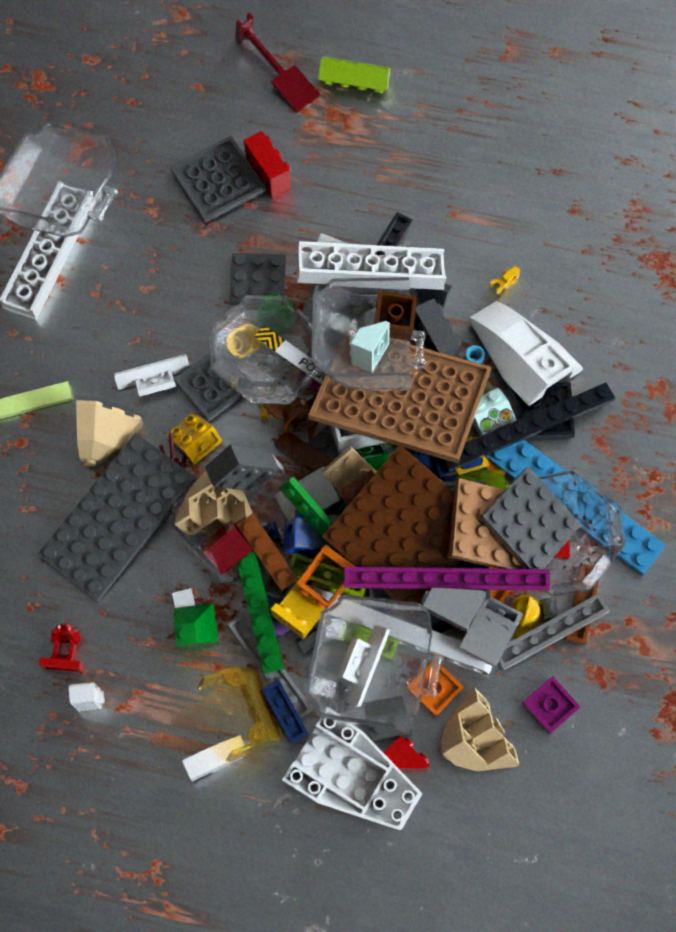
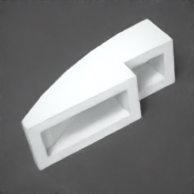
M239 735L182 760L193 782L249 755Z

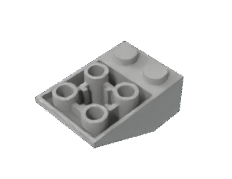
M490 597V600H484L459 649L496 668L523 613Z

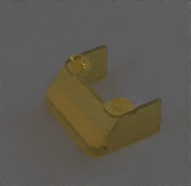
M230 667L204 676L198 685L199 690L222 682H226L228 686L233 688L240 687L255 723L249 728L247 733L250 744L232 750L226 758L227 763L274 746L281 740L282 730L261 693V689L264 686L255 669L249 667Z

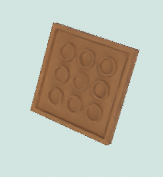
M461 478L455 480L449 557L497 569H524L479 519L504 490Z

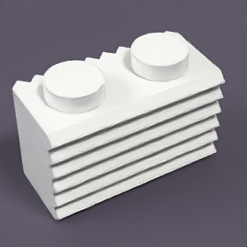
M94 682L69 685L70 704L77 711L80 712L82 710L84 712L89 709L92 711L93 709L96 710L98 708L100 710L102 708L101 704L105 702L104 692Z

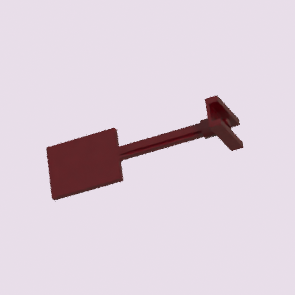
M249 12L245 22L236 21L235 40L239 45L246 40L250 41L279 74V76L271 81V84L297 113L319 98L321 94L296 65H293L288 70H284L256 37L253 31L254 17Z

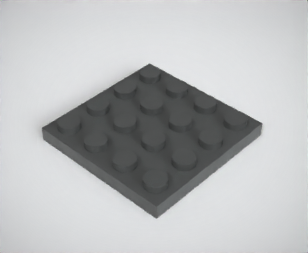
M232 136L170 166L171 172L205 223L267 191L265 184Z
M529 466L524 468L479 518L525 569H544L581 525Z

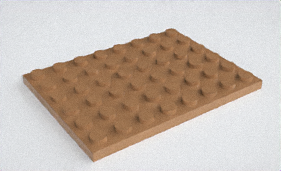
M348 327L339 343L309 412V420L459 463L492 367L389 338L387 349L374 371L370 373L351 364V356L349 355L351 345H349V341L353 334L356 335L358 329Z

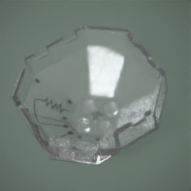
M246 295L241 303L237 306L234 305L224 314L221 320L215 321L211 326L208 337L211 370L251 404L290 405L323 373L328 362L326 346L318 342L323 329L319 325L313 326L309 322V317L299 309L295 311L288 305L289 301L285 297ZM265 325L319 363V367L306 374L254 336ZM260 363H263V366H266V368H264V370H261L260 367L257 366H259Z
M573 470L538 476L581 524L570 537L577 541V543L573 544L572 548L570 547V558H553L544 568L550 570V590L545 592L552 597L589 591L626 545L621 506L606 497L596 486L580 477Z

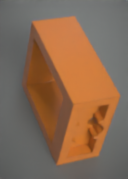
M324 545L297 582V585L300 586L299 591L305 596L309 597L311 594L315 597L317 605L323 609L326 606L331 609L346 589L344 588V581L329 601L307 586V581L326 556L343 569L356 566L327 545Z

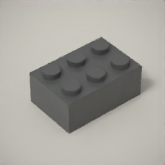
M435 299L416 306L414 328L425 348L457 357L461 342L458 335H454L449 319H445L442 306L437 304Z
M230 444L207 464L205 469L213 487L254 492L265 481L270 480L279 470V467L271 450Z

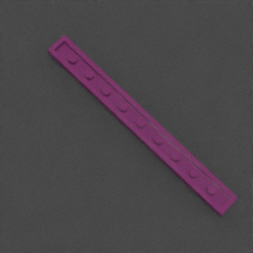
M345 567L344 588H448L549 591L550 570Z

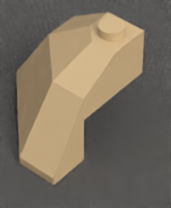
M76 400L77 445L82 464L87 467H95L115 459L135 432L138 434L142 429L143 422L141 417L135 414L125 415L124 410L115 407L107 409L102 407L103 403L98 401Z
M205 471L188 490L174 525L187 535H196V532H204L212 536L231 520L238 528L237 524L253 512L243 490L213 487L208 473Z
M476 688L469 692L447 720L440 739L442 756L446 760L449 759L455 766L474 771L517 767L519 761L514 746L502 735L505 732L498 718H492L491 706Z

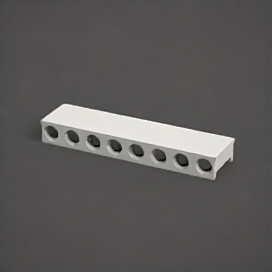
M62 182L58 183L0 297L3 309L37 320L95 203L92 192L86 193L65 186Z
M299 241L298 251L296 252L297 283L444 290L446 281L443 259L444 249ZM304 247H309L312 250L304 252L301 249ZM328 248L330 251L323 253L320 252V249ZM341 249H346L349 252L341 254L338 251ZM359 250H365L367 253L360 255L356 252ZM383 251L385 254L375 255V252ZM395 252L403 253L402 256H393ZM413 253L421 254L419 257H411ZM431 254L439 255L437 258H430L429 256Z

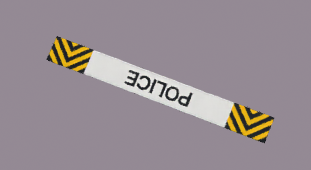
M265 325L254 336L321 384L323 383L328 370Z

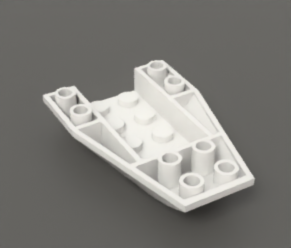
M498 301L469 317L471 325L502 378L528 406L542 398L546 389L563 377L567 376L570 379L583 370V367L557 341L516 311Z
M327 708L298 757L282 779V781L318 804L400 831L422 795L420 790L362 730Z

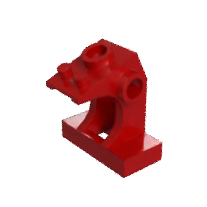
M61 623L51 630L50 641L54 643V648L50 658L40 657L39 666L43 670L83 673L84 665L81 661L75 660L76 648L81 642V633H78L77 627H72L73 624ZM61 643L70 644L68 655L60 654Z

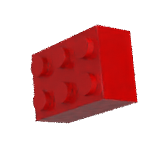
M260 131L244 139L245 156L265 184L271 198L273 199L290 190L291 177L289 172L291 169L288 163L283 162L279 150L274 149L270 137L265 136L263 131Z

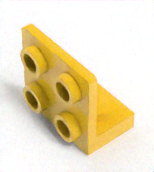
M194 412L170 431L173 433L174 444L184 452L193 465H196L222 442L213 425Z
M296 584L279 605L275 603L271 608V616L304 639L325 613L327 606L323 609L315 603L316 598L311 594L309 597L305 596L299 591L300 586Z

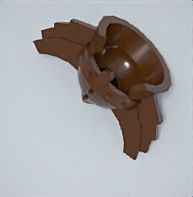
M317 394L309 401L298 396L290 397V401L286 403L274 402L270 399L268 400V398L262 399L263 407L267 409V412L273 418L284 421L283 430L285 433L289 430L288 424L295 429L298 423L306 420L304 425L311 430L319 423L308 418Z

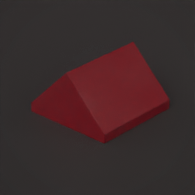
M232 520L200 545L203 554L221 575L253 550Z

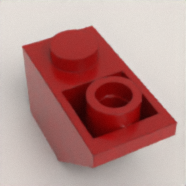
M400 736L384 752L400 771H427L430 767L428 764L429 759L422 752L418 754L413 749L415 745L407 737L404 739Z

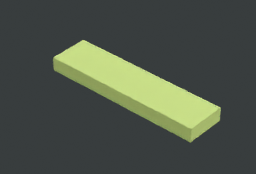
M66 381L1 398L0 419L72 401L69 382Z

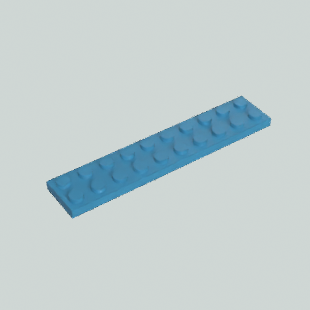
M522 440L486 456L489 462L500 470H504L506 475L513 480L524 468L529 466L561 503L564 502L565 504L563 505L567 506L566 508H571L569 511H571L574 517L575 514H578L576 519L581 524L579 527L581 531L604 548H611L607 550L641 576L644 575L665 547V543L598 496L596 492L594 493L593 490L588 489L581 481L527 441ZM608 529L613 530L612 532H610V536L607 534Z

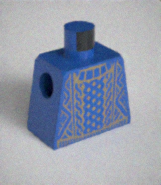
M295 509V517L285 523L284 553L316 556L324 547L325 542L317 531L310 526L303 515Z

